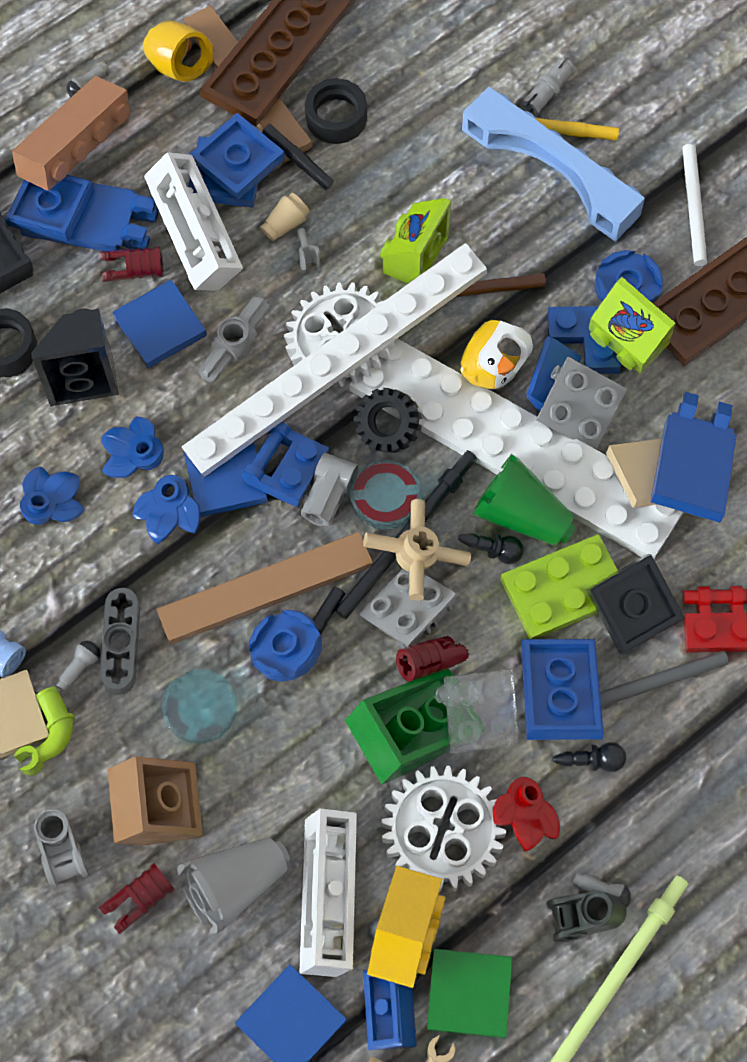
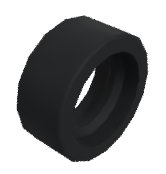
M340 78L326 79L314 85L307 94L305 101V117L308 129L314 137L332 144L346 143L358 137L364 130L367 121V101L364 92L355 83ZM336 99L347 101L356 110L353 117L338 123L325 121L317 114V109L320 105Z
M0 308V329L12 328L18 330L23 337V343L15 353L0 358V377H12L22 373L32 364L31 352L37 346V339L29 320L24 315L9 308Z

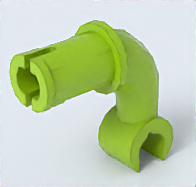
M48 687L36 695L48 721L46 725L48 732H50L48 738L36 748L27 745L23 746L14 755L19 762L32 757L30 764L20 768L26 775L33 776L38 774L43 769L44 763L62 753L70 742L75 716L72 713H68L56 687Z

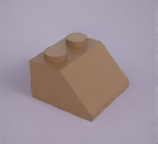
M135 756L108 768L115 844L145 846L195 839L203 836L196 766L194 762Z

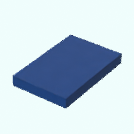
M522 639L521 657L527 740L603 739L604 729L595 639Z

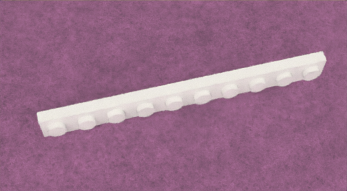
M466 243L181 446L183 451L201 475L206 477L487 274V268Z

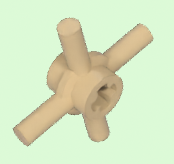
M421 499L411 501L410 530L403 532L399 538L366 532L363 539V547L396 553L398 564L404 570L409 571V599L413 601L423 600L424 570L430 568L436 560L468 566L471 560L470 552L439 546L436 534L425 527V501Z

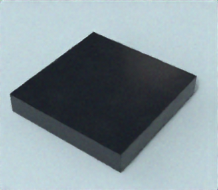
M646 554L586 589L619 654H625L685 619L651 554Z

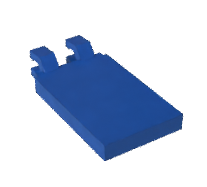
M93 183L94 190L69 242L19 230L22 236L100 251L119 250L120 246L129 249L148 248L150 241L149 236H146L147 227L131 224L130 220L133 218L139 221L156 223L159 209L155 207L156 202L154 198L138 196L134 190Z
M685 391L683 401L679 404L677 412L673 411L672 415L669 414L664 424L650 502L720 523L726 510L737 434H734V429L728 428L733 405L719 401L716 413L713 412L711 421L707 422L694 418L699 395Z

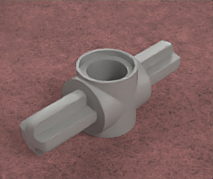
M253 297L238 317L232 316L219 324L217 329L218 335L212 342L214 350L199 368L198 373L204 380L216 382L230 362L236 363L248 356L251 350V342L257 335L255 328L269 311L270 306L263 298ZM231 337L241 338L239 341L236 342L227 341Z

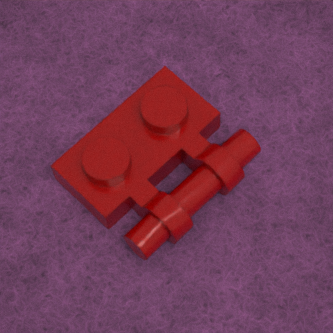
M742 585L730 586L729 589L710 590L709 586H697L696 590H683V605L697 604V613H685V619H683L686 653L747 652V612H744L743 604H747V589H743ZM710 604H729L730 613H711Z

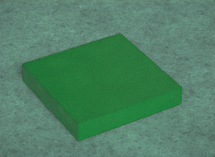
M434 949L427 1031L506 1039L512 957Z

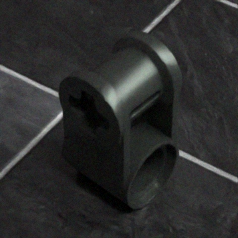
M599 890L557 897L546 902L547 908L552 910L556 931L552 935L554 942L578 940L590 934L612 930L620 927L626 918L624 901L616 895ZM603 901H606L608 913L604 919H600L598 908Z

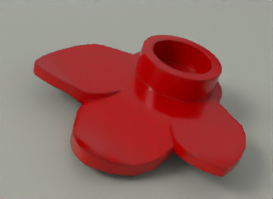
M529 777L517 778L510 784L507 793L498 797L494 803V824L501 826L511 825L524 851L534 848L543 836L553 840L559 837L560 823L555 809L543 799L542 790L533 779Z

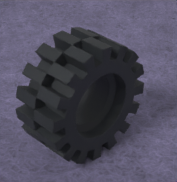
M391 388L375 389L371 391L372 394L370 396L365 395L362 398L363 404L357 405L358 416H354V422L358 425V428H355L356 433L362 437L360 440L364 444L369 445V448L385 453H396L400 449L405 450L410 447L409 443L416 441L418 438L416 433L421 431L422 427L419 424V419H422V415L417 410L419 407L417 403L406 393ZM386 407L395 408L401 417L399 428L391 434L381 433L376 426L378 412Z

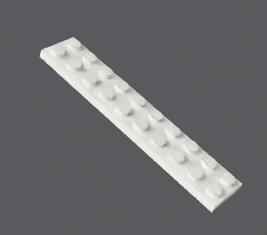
M398 338L395 340L396 345L394 347H387L390 358H379L382 366L381 369L371 366L369 368L371 377L368 378L363 373L358 374V383L355 384L351 381L349 384V390L361 398L365 395L370 396L372 394L371 391L375 389L383 390V388L396 389L406 393L419 406L417 410L422 415V419H419V424L422 425L421 432L461 455L467 450L471 451L477 457L475 463L496 475L503 470L501 466L511 453L514 454L574 515L575 520L640 557L651 554L655 560L684 513L662 505L633 508L607 455L578 439L573 440L536 421L537 416L489 389L474 386L462 374ZM386 407L382 409L401 420L400 414L395 408Z

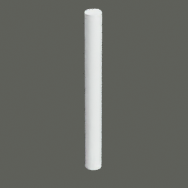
M688 144L682 149L693 260L695 266H704L708 262L696 146Z

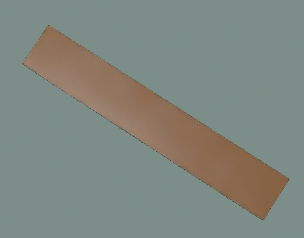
M211 5L183 19L184 24L200 31L210 40L214 52L212 65L217 69L238 41ZM192 37L194 41L197 43V45L200 47L199 41L196 38ZM279 98L257 125L262 132L270 123L303 152L311 149V139ZM286 155L283 160L284 163L290 160Z
M356 532L167 604L156 610L171 645L369 569L373 562L367 548L363 547V539L360 532Z

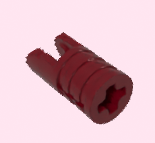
M160 246L135 250L123 249L99 252L100 260L110 262L125 259L126 270L103 272L101 274L102 282L164 276L163 257Z
M444 636L443 638L431 639L399 649L396 654V664L400 675L406 681H413L417 678L419 679L462 664L469 658V650L460 643L458 645L454 644L455 641L450 636Z
M155 863L151 864L147 871L142 872V875L132 880L133 882L129 885L126 884L98 907L106 915L117 909L129 897L137 905L115 923L114 928L118 934H121L149 912L148 910L154 907L157 902L163 900L168 893L175 891Z

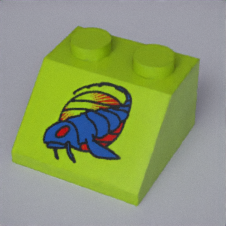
M441 198L416 202L412 204L407 214H401L395 227V236L392 240H386L380 253V258L383 259L384 274L409 284L432 267L449 237L451 200Z
M621 277L591 317L589 330L591 331V337L600 346H609L617 353L616 358L628 370L634 368L641 374L669 345L676 323Z

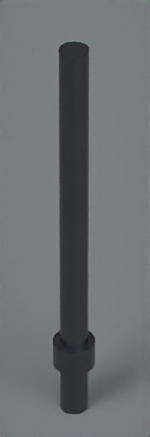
M469 450L465 451L451 469L447 468L439 477V484L425 500V523L448 494L455 493L463 483L462 477L477 460L474 453ZM411 518L395 538H399L403 532L410 530ZM382 552L335 609L339 616L344 619L349 617L394 562L396 553Z

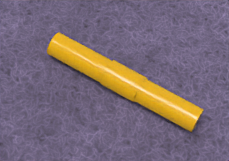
M536 118L538 122L549 130H555L559 134L566 136L618 141L619 127Z

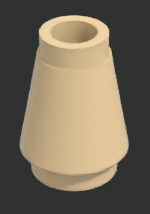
M291 192L287 197L283 196L264 221V224L260 226V229L274 242L277 238L305 222V217L310 213V210L296 194Z

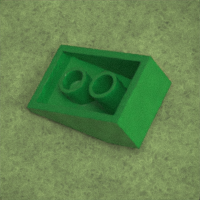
M449 668L366 698L344 720L381 784L416 770L485 730L484 725Z

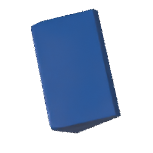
M546 337L526 394L538 413L555 382L551 378L553 369L557 365L563 367L567 357L579 363L581 361V357L577 352L552 337Z
M368 969L363 970L368 1050L416 1047L413 988L367 975Z

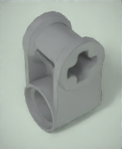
M48 809L40 813L34 823V832L41 851L44 872L51 889L58 887V882L78 875H81L83 878L89 876L82 849L77 841L70 820L64 813L56 809ZM54 821L63 822V830L59 836L55 838H47L45 836L46 827Z

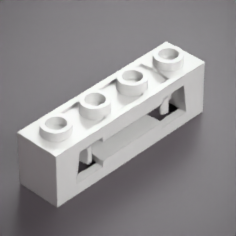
M167 152L144 176L194 290L219 291L243 269V266L193 156ZM190 178L193 182V185L196 188L197 193H193V189L186 186V183ZM212 241L220 242L227 259L219 258L217 253L220 249L218 246L214 247Z
M320 808L305 819L299 974L338 977L353 969L357 813ZM345 842H346V847H345L346 850L343 849V844H344ZM341 937H343V950H340Z

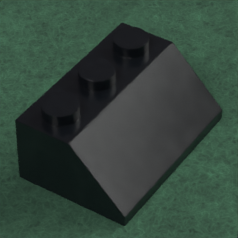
M83 308L73 313L63 314L31 352L32 360L50 407L119 395L114 359L99 309Z

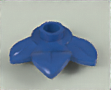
M136 416L131 421L129 428L114 427L105 432L101 437L102 445L111 454L110 459L102 469L106 476L126 478L135 473L139 468L144 470L154 469L163 460L164 448L160 440L155 437V426L149 419Z
M43 467L32 469L22 482L24 496L20 501L22 516L29 523L35 525L44 524L50 519L69 522L79 517L85 511L84 507L73 499L79 489V476L65 471L57 472L50 476Z
M166 475L156 483L153 490L143 493L138 498L134 506L133 518L146 520L149 536L156 544H160L173 532L176 526L187 532L196 533L200 523V508L198 503L189 497V487L184 479L177 475ZM171 486H174V494L170 497H166L165 493L167 489Z

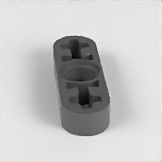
M127 588L113 590L105 601L100 677L104 687L110 693L117 695L130 691L136 681L140 604L136 594ZM122 599H127L128 604L132 606L125 608L124 619L126 623L119 622L120 615L117 607H114L120 605ZM124 632L131 637L129 645L121 650L114 649L110 645L111 638L116 633ZM115 659H121V668L123 673L127 675V677H122L118 684H115L112 677H109V675L116 673L117 663Z

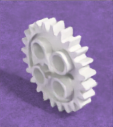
M337 283L336 290L333 292L327 286L323 288L324 295L319 296L317 293L311 292L313 301L310 303L301 300L300 304L303 310H292L291 313L295 321L286 322L289 333L284 334L287 342L286 350L289 357H291L293 365L299 363L339 334L337 331H334L331 322L325 315L330 314L336 322L338 329L342 332L384 302L381 301L379 293L375 292L370 295L368 286H364L358 292L355 283H351L347 290H343L341 283ZM395 341L338 381L340 387L344 386L345 380L348 377L355 384L358 383V374L363 373L368 378L371 377L369 371L371 366L381 369L382 366L379 358H390L387 347H394L396 345Z
M432 766L430 777L426 779L420 771H416V783L414 785L406 779L402 780L404 794L396 790L392 791V798L397 805H385V812L393 816V818L382 819V827L392 830L382 835L383 843H394L387 850V857H400L395 864V869L396 866L408 867L410 870L441 878L440 891L444 882H449L453 892L457 891L458 880L460 879L470 887L473 882L472 873H475L482 879L485 877L486 871L483 863L492 867L496 865V859L490 852L502 853L503 845L494 840L504 838L506 830L496 827V824L493 822V806L496 799L490 801L487 799L492 788L488 786L479 790V776H476L470 782L466 781L465 769H462L457 777H453L451 767L447 766L444 775L438 776L437 770ZM427 797H436L441 801L442 807L438 811L430 812L425 810L421 803ZM452 797H455L457 803L450 818L449 830L445 832L437 859L432 860L430 859V854L437 839V826L440 827L442 825L449 801ZM462 810H472L477 814L478 821L472 825H466L460 822L457 815ZM415 832H423L429 837L430 842L425 847L418 848L411 845L408 838ZM451 845H459L465 850L466 856L462 860L453 861L445 855V850Z

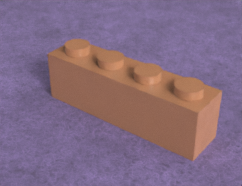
M94 76L12 150L17 176L47 191L52 189L78 163L83 161L101 142H104L120 124L127 120L130 116L127 90Z

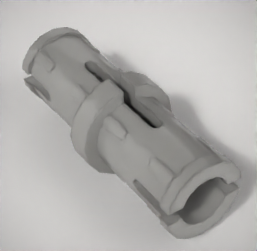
M561 57L546 75L540 76L536 81V87L521 101L520 105L523 111L530 112L534 109L531 114L536 117L550 99H555L560 94L562 85L575 73L573 63L568 60L562 66L566 58Z

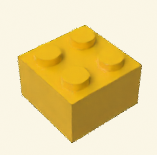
M396 866L376 928L367 975L411 988L414 986L417 973L425 975L446 896L439 895L442 883L441 878Z

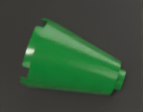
M511 453L501 466L503 470L492 479L472 514L483 520L554 546L559 541L565 544L576 528V525L572 523L574 515L517 456Z

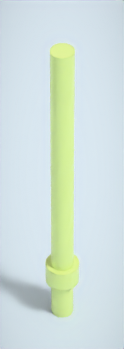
M676 875L661 898H655L647 910L649 916L550 1062L571 1061L662 924L667 925L675 913L673 907L689 885L685 879Z

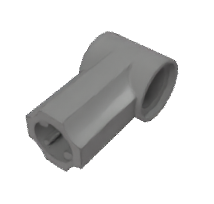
M327 452L323 453L314 474V484L301 510V516L315 525L330 527L344 494H348L353 487L359 465Z

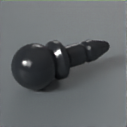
M474 533L458 535V540L466 546L486 551L489 558L495 559L497 557L505 564L517 563L524 553L522 542L514 536L501 537L500 534H494L490 538L482 535L478 536Z
M607 742L600 747L592 745L591 752L575 751L573 753L572 751L560 753L553 756L552 761L564 766H588L591 764L593 771L601 768L606 772H617L626 763V752L618 743Z

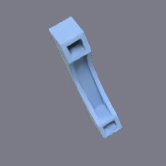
M488 87L463 111L462 131L487 149H506L521 152L540 159L562 174L578 192L586 208L589 223L615 242L641 216L645 198L635 187L626 185L616 178L610 169L595 163L582 149L573 147L563 140L558 132L552 129L549 130L538 122L530 112L523 111L514 105L505 94L498 93L491 87Z

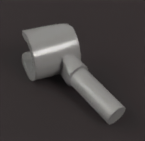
M299 228L297 233L301 242V248L299 249L300 268L306 270L307 263H315L317 268H319V248L311 245L305 229Z

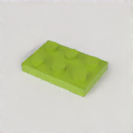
M597 534L502 573L500 580L528 638L539 639L598 614L586 589L618 570L600 535Z

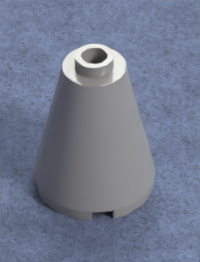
M265 838L186 860L178 865L177 872L178 876L186 875L188 884L182 886V889L194 913L203 925L211 922L213 927L209 932L217 934L223 931L287 872L286 863L290 861L285 846L280 841L274 842L271 838Z

